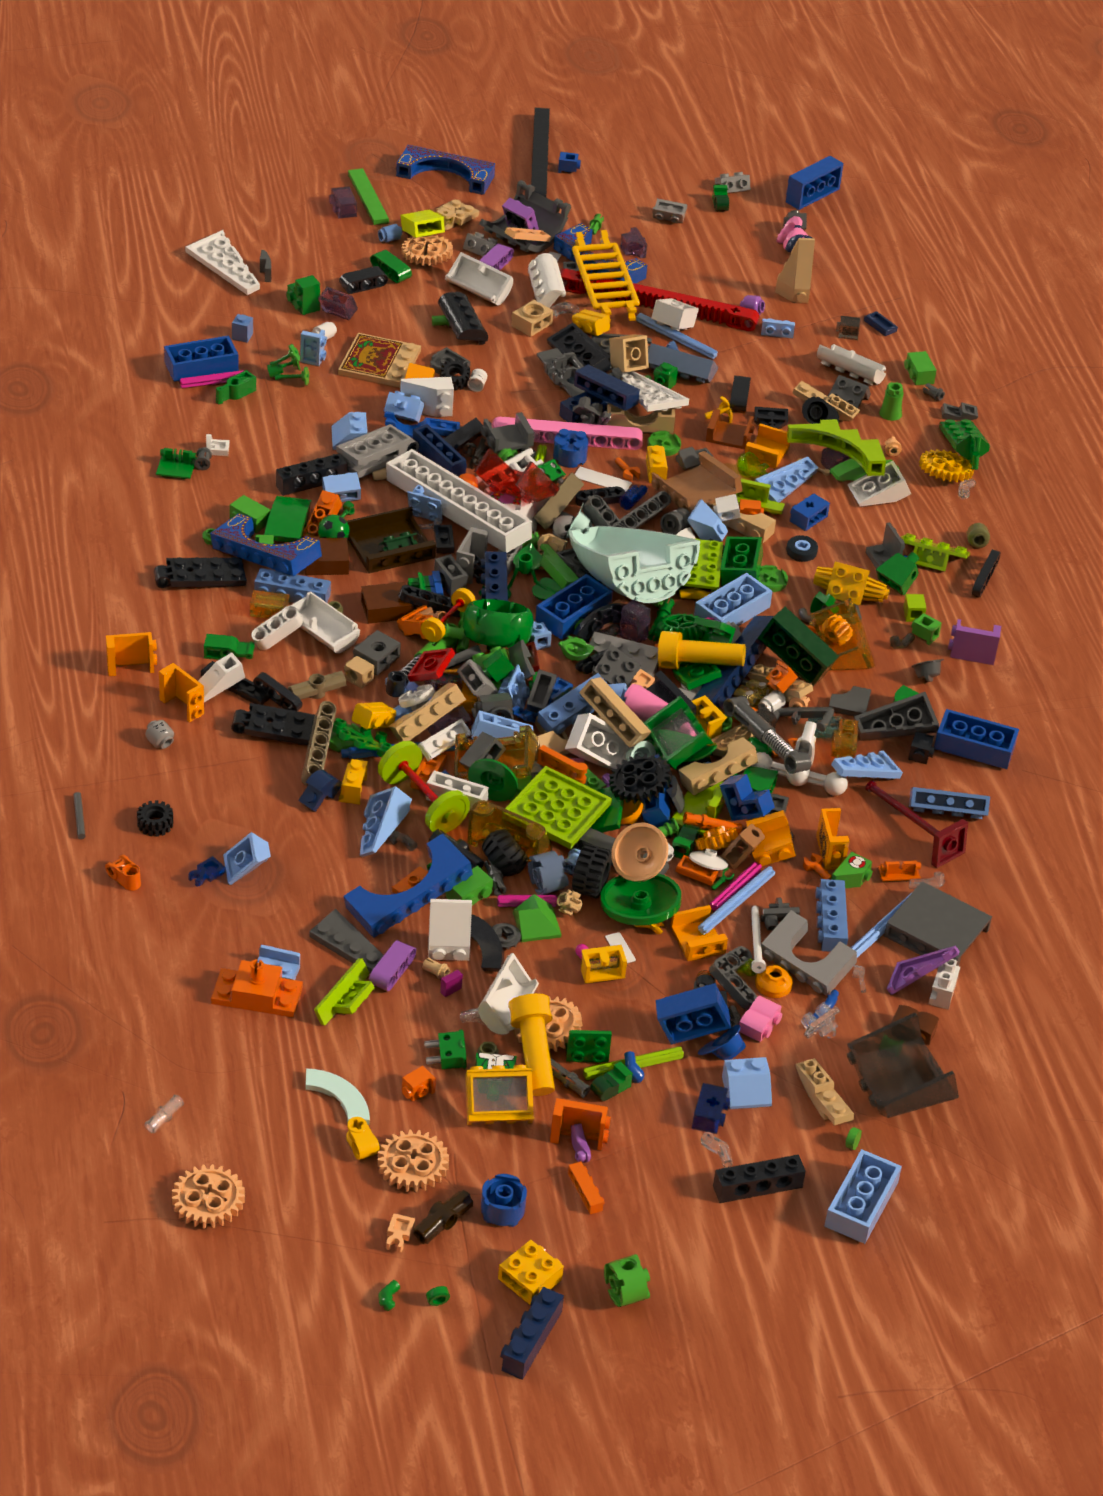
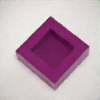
M456 970L441 978L440 993L447 997L462 989L463 974Z

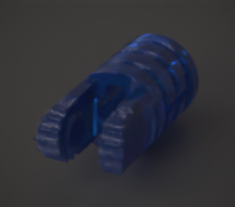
M633 485L619 498L620 506L626 510L631 509L647 493V486L641 485L638 488L637 485Z

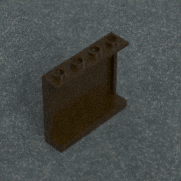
M412 506L347 521L350 529L348 540L368 573L434 559L436 556V543L434 540L428 541L413 518ZM410 531V534L417 533L413 539H416L418 544L405 547L400 545L397 549L383 552L382 548L384 546L378 545L384 541L383 538L388 536L397 538L400 537L399 534Z

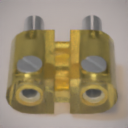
M743 679L741 682L742 686L737 688L733 695L734 697L745 696L748 699L749 706L756 707L760 700L773 690L765 682L756 679L749 681Z

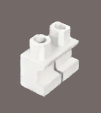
M951 959L938 967L929 999L930 1005L949 1009L960 971V966H956L957 960Z

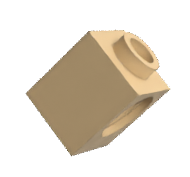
M355 656L344 666L345 679L361 689L374 679V665L358 656Z

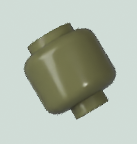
M974 523L967 530V540L972 547L983 548L990 541L989 530L982 523Z

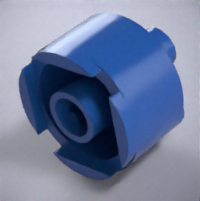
M561 429L554 438L553 459L559 461V465L568 468L578 467V464L582 463L583 465L587 461L588 438L586 433L583 431Z
M498 1174L490 1181L489 1179L485 1181L481 1197V1212L484 1221L498 1226L514 1227L524 1216L527 1189L525 1185L523 1186L520 1183V1179L510 1174Z

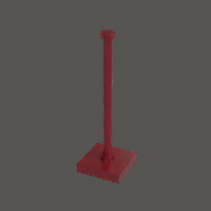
M871 780L867 783L865 789L868 792L876 794L934 837L931 865L935 868L965 853L968 832L967 821L961 819L939 831L880 789L874 781Z

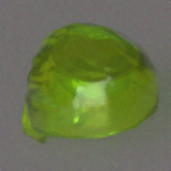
M746 452L738 457L736 465L742 477L752 478L768 474L765 470L768 469L769 465L767 463L760 464L758 458L753 453Z

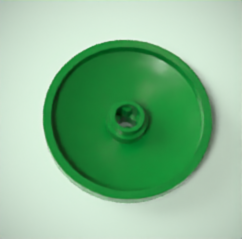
M659 873L655 877L643 882H632L619 875L608 881L601 891V907L610 918L629 925H652L663 922L675 915L682 903L681 889L678 884L671 878Z

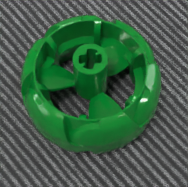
M479 599L467 605L462 625L467 638L476 643L487 645V649L490 650L498 646L510 648L521 640H524L525 644H527L532 636L534 619L531 610L521 604L497 599Z

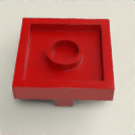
M453 648L424 651L407 675L410 682L439 679L456 654Z

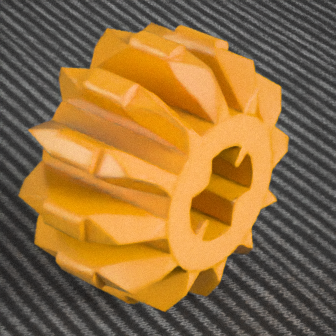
M834 614L822 624L824 636L829 641H832L834 645L841 646L853 636V629L841 615Z

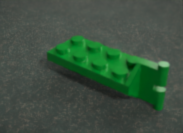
M947 419L945 422H940L939 429L955 451L972 465L971 469L978 470L979 458L989 451L990 444L975 424L968 419L961 421Z

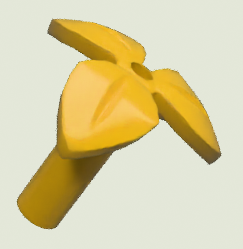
M721 396L720 399L723 402H721L717 409L720 410V414L727 413L729 423H732L733 413L730 404L725 397ZM713 410L704 414L706 420L711 418Z

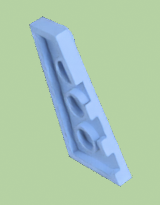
M805 457L756 478L755 482L771 485L769 500L781 502L817 473L819 467L809 457Z
M884 750L879 751L878 754L874 752L868 753L867 756L858 754L855 758L851 756L834 758L831 764L841 777L900 779L903 774Z

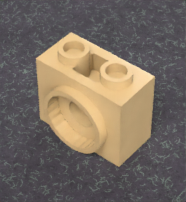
M532 300L512 312L511 326L530 337L550 326L553 322V310L536 300Z

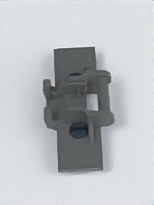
M558 348L537 353V357L544 364L545 373L556 385L561 388L563 387L571 397L585 392L574 386L575 371L584 367L574 352L562 354Z

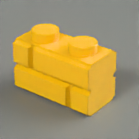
M584 309L572 315L573 323L584 333L599 336L603 332L605 333L610 330L609 316L606 314Z
M658 445L648 446L646 467L649 483L652 481L651 473L653 472L666 480L668 466L664 447Z
M383 702L357 703L351 719L365 729L389 728L388 726L395 722L396 710L388 707Z

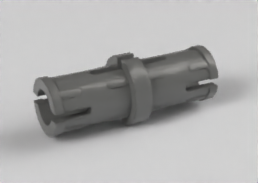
M486 860L484 866L488 875L493 879L494 894L497 896L502 895L500 889L505 894L507 889L503 882V873L491 862L489 866Z

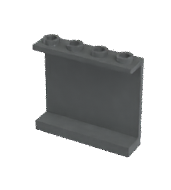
M922 881L888 920L884 937L919 955L956 946L960 952L959 955L952 959L957 960L956 966H959L961 956L982 931H989L992 916Z

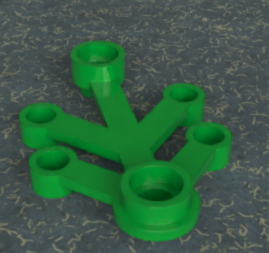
M336 718L334 721L332 732L339 734L338 738L341 740L354 741L353 745L357 748L377 751L376 754L382 757L392 747L390 743L386 742L388 734L383 731L376 732L375 739L378 741L376 742L371 734L372 729L360 727V732L363 733L361 734L348 727L347 722L343 719Z

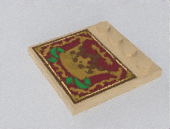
M358 333L338 369V375L400 388L401 379L405 378L409 363L415 364L421 352V346L414 343Z

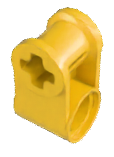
M361 1117L351 1118L347 1124L349 1131L346 1134V1140L352 1148L356 1159L361 1160L378 1154V1151H380L378 1140L373 1135L365 1119Z

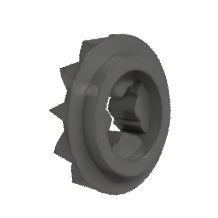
M500 923L492 927L498 935L502 947H506L509 950L510 947H516L517 943L520 942L521 933L514 925ZM502 933H503V935H504L506 938H508L507 940H505L503 937H501V936H502Z

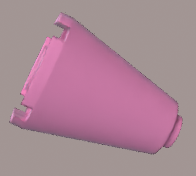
M632 684L624 695L626 697L625 704L642 722H645L668 705L667 702L637 684Z

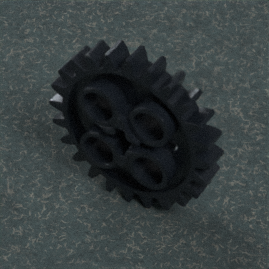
M637 754L635 759L630 756L629 761L623 759L622 765L616 764L617 769H612L613 774H609L610 780H608L611 792L614 793L615 798L619 797L620 801L625 799L626 803L633 800V803L636 804L638 800L644 803L645 799L651 801L652 796L658 798V793L664 794V788H669L668 783H672V773L670 765L667 764L666 760H662L660 756L655 759L654 754L650 757L645 754L640 758V755Z

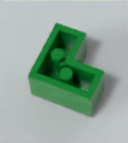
M313 275L296 279L295 283L287 285V300L302 315L320 311V283Z

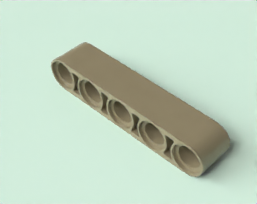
M571 472L534 515L533 519L546 530L579 492L584 483Z
M323 701L314 716L301 775V781L306 786L309 785L306 783L307 779L314 772L324 770L336 714V706L330 701Z

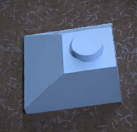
M702 499L699 500L687 521L701 540L711 538L715 541H723L728 532L725 524L722 523L720 518Z
M251 832L223 854L228 884L232 885L271 857L267 841Z

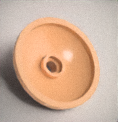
M635 823L626 827L614 841L611 853L613 866L619 875L632 882H643L655 877L664 867L668 857V842L665 835L660 829L648 823ZM647 853V857L643 859V855Z

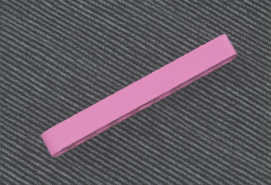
M496 417L492 421V428L515 424V418ZM527 419L535 433L534 442L554 444V438L559 431L567 429L585 432L589 447L638 450L642 447L643 433L639 428Z

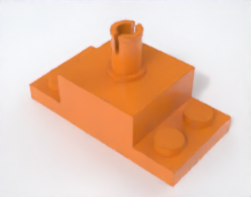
M258 959L253 961L241 960L238 971L221 968L211 997V1004L294 1018L303 988V981L282 978L281 966L264 964L262 960H259V963H257Z

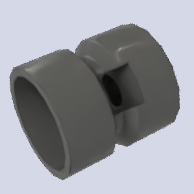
M679 508L663 515L660 522L663 532L676 535L681 530L691 527L687 521L691 513L685 508Z

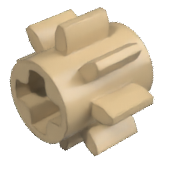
M569 889L567 892H562L557 899V904L561 906L559 911L570 916L573 913L579 912L582 907V900L579 899L580 894Z

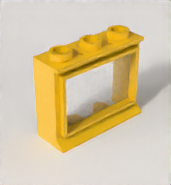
M501 1065L492 1066V1069L473 1066L470 1067V1070L466 1071L467 1125H472L473 1122L494 1124V1122L507 1121V1124H513L516 1121H528V1124L533 1123L532 1068H526V1065H515L513 1069H505V1066Z

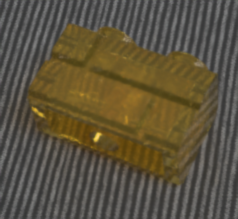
M253 590L250 601V616L271 618L285 607L290 606V594Z

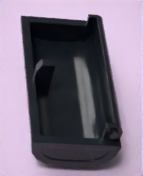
M448 292L439 298L438 304L457 339L479 341V345H483L488 341V334L465 294L461 292Z

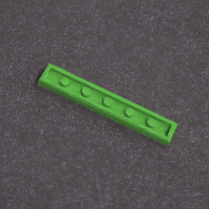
M364 169L348 170V176L373 225L389 223V218Z

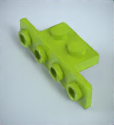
M741 479L742 492L736 494L738 505L740 504V499L759 500L764 511H768L771 514H782L785 504L768 500L771 485Z
M363 958L356 960L315 1007L314 1011L321 1025H326L336 1013L353 1014L375 988L372 981H364L369 976V971Z

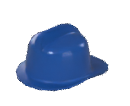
M733 1026L718 1038L704 1045L698 1051V1055L712 1052L723 1060L736 1057L746 1047L739 1034L741 1026Z

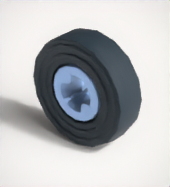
M794 536L788 540L786 551L796 561H810L817 556L818 544L808 536Z

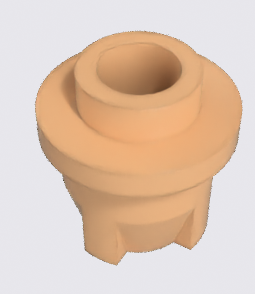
M892 436L885 440L886 454L888 456L899 455L902 447L895 437Z
M806 696L802 698L793 697L789 702V707H808L810 698Z

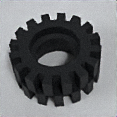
M449 359V362L446 360L442 364L440 377H451L455 390H458V387L461 390L463 386H467L471 372L470 367L467 363L463 364V360L458 362V359H455V361ZM456 372L459 373L461 376L455 377L450 375L449 373Z
M155 800V803L148 801V805L143 803L142 807L140 806L137 811L139 830H143L145 835L149 833V836L156 834V837L159 836V833L163 836L166 834V831L170 832V828H173V809L170 808L169 804L165 805L163 801L159 803V800ZM152 817H159V818H161V819L152 820V819H150V818H152Z

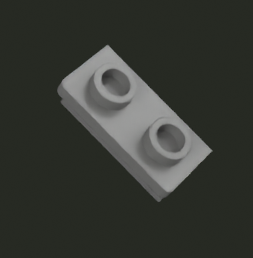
M734 172L733 176H729V173L720 174V177L715 178V184L727 185V193L751 189L750 175L743 174V172Z
M657 198L655 207L652 210L653 217L659 220L664 219L674 223H683L687 204Z
M475 232V234L467 233L463 249L480 256H485L498 244V240L491 237L486 239L484 234Z

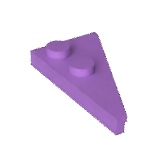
M956 946L897 962L887 986L888 992L892 995L959 955V949Z

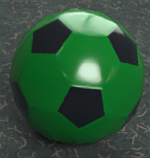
M327 515L318 525L319 538H348L350 533L348 522L340 515Z

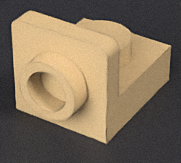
M550 533L545 534L538 540L537 551L540 553L544 552L540 548L541 544H549L555 552L564 551L568 541Z

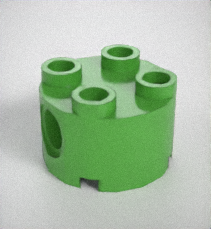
M637 1254L611 1261L604 1265L605 1283H610L612 1289H609L608 1292L617 1307L650 1298V1292L647 1287L650 1275L646 1268L642 1269Z

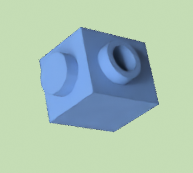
M237 314L232 322V339L248 343L253 335V317Z

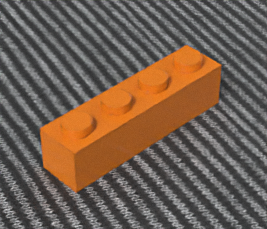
M581 1161L570 1164L568 1175L589 1214L603 1211L604 1199L599 1195V1190L593 1184V1179L589 1176L586 1166Z

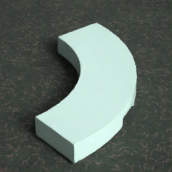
M306 1068L305 1090L318 1091L335 1097L343 1107L348 1121L353 1117H361L370 1125L366 1101L351 1083L333 1073Z

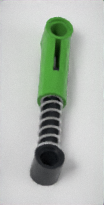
M447 623L448 626H453V627L459 628V627H458L457 625H455V624ZM446 637L438 642H428L403 669L392 671L388 674L386 693L392 697H400L404 694L405 687L410 681L407 675L422 653L431 650L454 649L457 646L458 639Z

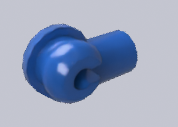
M632 1051L626 1052L624 1054L625 1066L633 1073L632 1081L640 1083L644 1079V1072L636 1063L635 1053Z

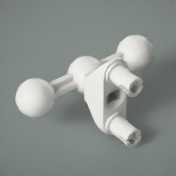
M806 721L802 736L797 739L795 750L799 753H808L812 766L815 756L816 737L814 734L817 724ZM758 752V763L752 765L754 767L776 770L778 775L787 777L788 781L795 786H802L807 782L823 786L826 792L832 796L843 794L848 787L846 777L839 776L837 772L823 775L811 772L809 769L808 771L790 774L787 772L784 764L773 762L772 758L765 752Z

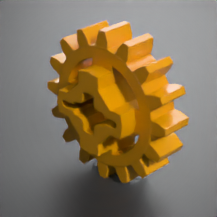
M723 825L706 830L703 833L704 836L697 838L695 842L698 850L706 848L718 850L728 847L730 841L736 839L738 834L735 827L725 829Z

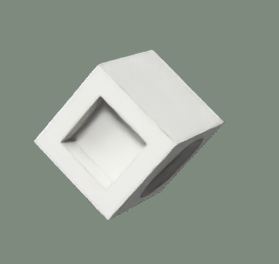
M736 494L715 498L714 513L719 516L722 522L741 518Z

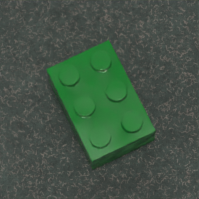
M726 537L720 568L722 587L745 573L759 580L763 557L762 537Z

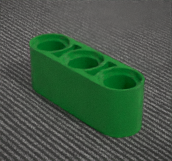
M382 250L370 256L372 266H379L393 282L400 283L411 278L412 271L410 267L389 251Z

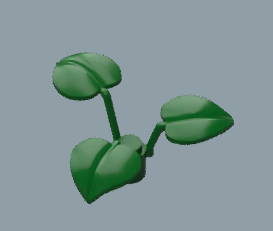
M532 543L522 548L513 559L515 572L509 585H507L508 599L511 597L509 589L512 587L518 571L522 574L531 572L536 584L532 587V593L537 599L546 600L562 590L556 581L551 578L544 577L540 581L537 580L534 570L541 567L539 563L543 557Z

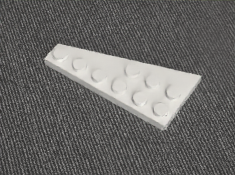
M223 230L185 247L186 253L246 295L260 289L259 282L253 273L249 272L248 266L243 263L242 257L235 247L230 244L229 238L225 237Z
M635 371L622 372L623 376L620 377V380L640 389L639 403L647 412L656 410L667 411L668 408L680 409L682 406L689 405V398Z

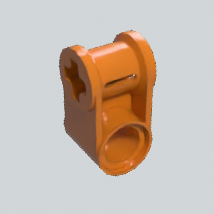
M122 854L116 861L105 864L106 872L110 878L117 881L126 890L134 891L140 888V867L133 863L126 855Z

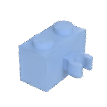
M395 391V393L389 392L384 412H394L395 417L419 423L425 405L420 400L421 398L415 395L407 397L404 396L405 393Z

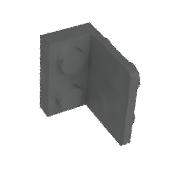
M839 375L828 397L833 393L854 407L859 408L863 398L868 400L871 393L869 386Z
M889 522L886 523L883 543L866 547V554L877 569L896 553L902 555L903 549H905V542Z
M610 644L600 656L601 659L594 668L593 673H599L608 684L626 683L628 687L641 665Z

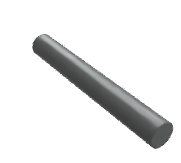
M76 792L73 794L77 837L78 839H84L86 836L82 796L80 792Z

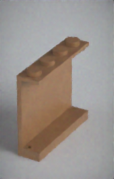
M705 451L698 453L699 466L664 480L658 474L651 473L653 488L659 492H667L671 497V502L680 508L687 509L690 513L701 499L709 506L716 503L715 498L742 492L741 476Z

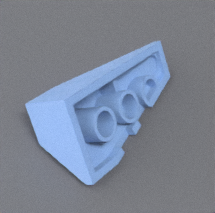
M396 786L372 794L369 797L364 811V816L367 820L363 824L365 835L361 838V857L376 853L410 810L412 798Z

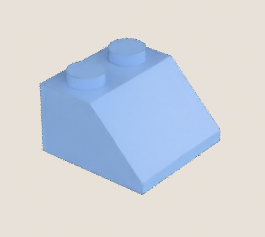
M349 412L331 426L333 450H336L337 445L367 434L366 412Z
M766 1057L724 1060L722 1080L730 1109L772 1106L771 1076Z

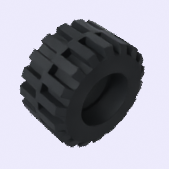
M586 844L582 848L573 873V891L593 898H598L601 895L611 868V850L591 844Z

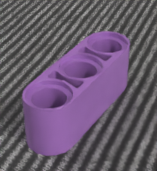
M498 243L480 261L500 271L510 262L514 250Z
M396 940L372 970L369 981H372L376 987L390 991L414 960L416 948Z

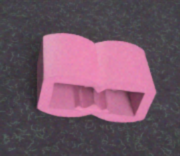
M759 995L750 1009L739 1022L741 1029L739 1032L759 1042L764 1038H768L774 1024L778 1025L783 1015L780 1013L781 1006Z

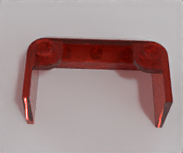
M488 449L474 470L489 485L488 489L496 494L500 492L521 499L527 504L556 496L560 490L533 462L530 461L524 472L511 469L491 449Z

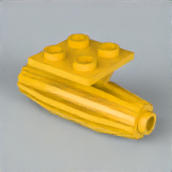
M836 561L833 568L817 567L813 579V584L827 590L826 595L829 593L835 599L856 605H861L862 600L883 602L884 599L887 600L890 589H887L886 584L868 577L869 570Z

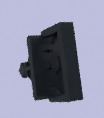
M755 407L754 422L758 425L761 423L780 429L788 425V409Z

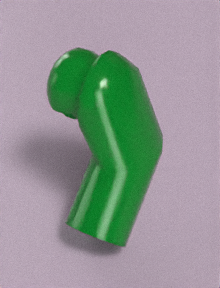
M392 1280L378 1294L379 1304L383 1306L385 1311L395 1307L392 1295L400 1289V1285L396 1280Z

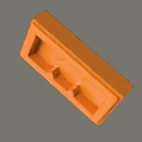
M683 855L676 866L675 872L712 886L720 870L702 867L694 863L688 856Z
M419 866L392 887V892L397 894L414 887L423 880L428 872Z

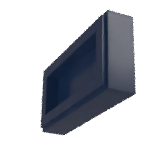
M877 311L864 316V321L884 336L897 332L898 326Z

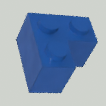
M747 774L730 776L719 785L732 821L764 817L775 808L769 789L753 791Z

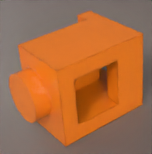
M740 499V513L746 515L764 514V508H761V501Z
M778 660L776 662L778 665L768 674L766 680L768 681L767 685L773 691L778 690L784 693L798 676L788 665Z
M422 1065L402 1077V1093L412 1102L424 1097L428 1092L433 1094L436 1090V1078Z

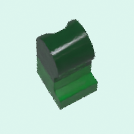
M713 185L712 200L716 211L729 210L727 185Z
M686 824L682 826L679 835L672 842V847L674 848L673 857L679 859L683 855L689 857L695 848V840L699 837L700 829ZM685 848L686 853H680L678 849Z
M619 1061L614 1064L612 1070L603 1076L597 1077L591 1083L590 1090L602 1101H606L631 1087L633 1073Z

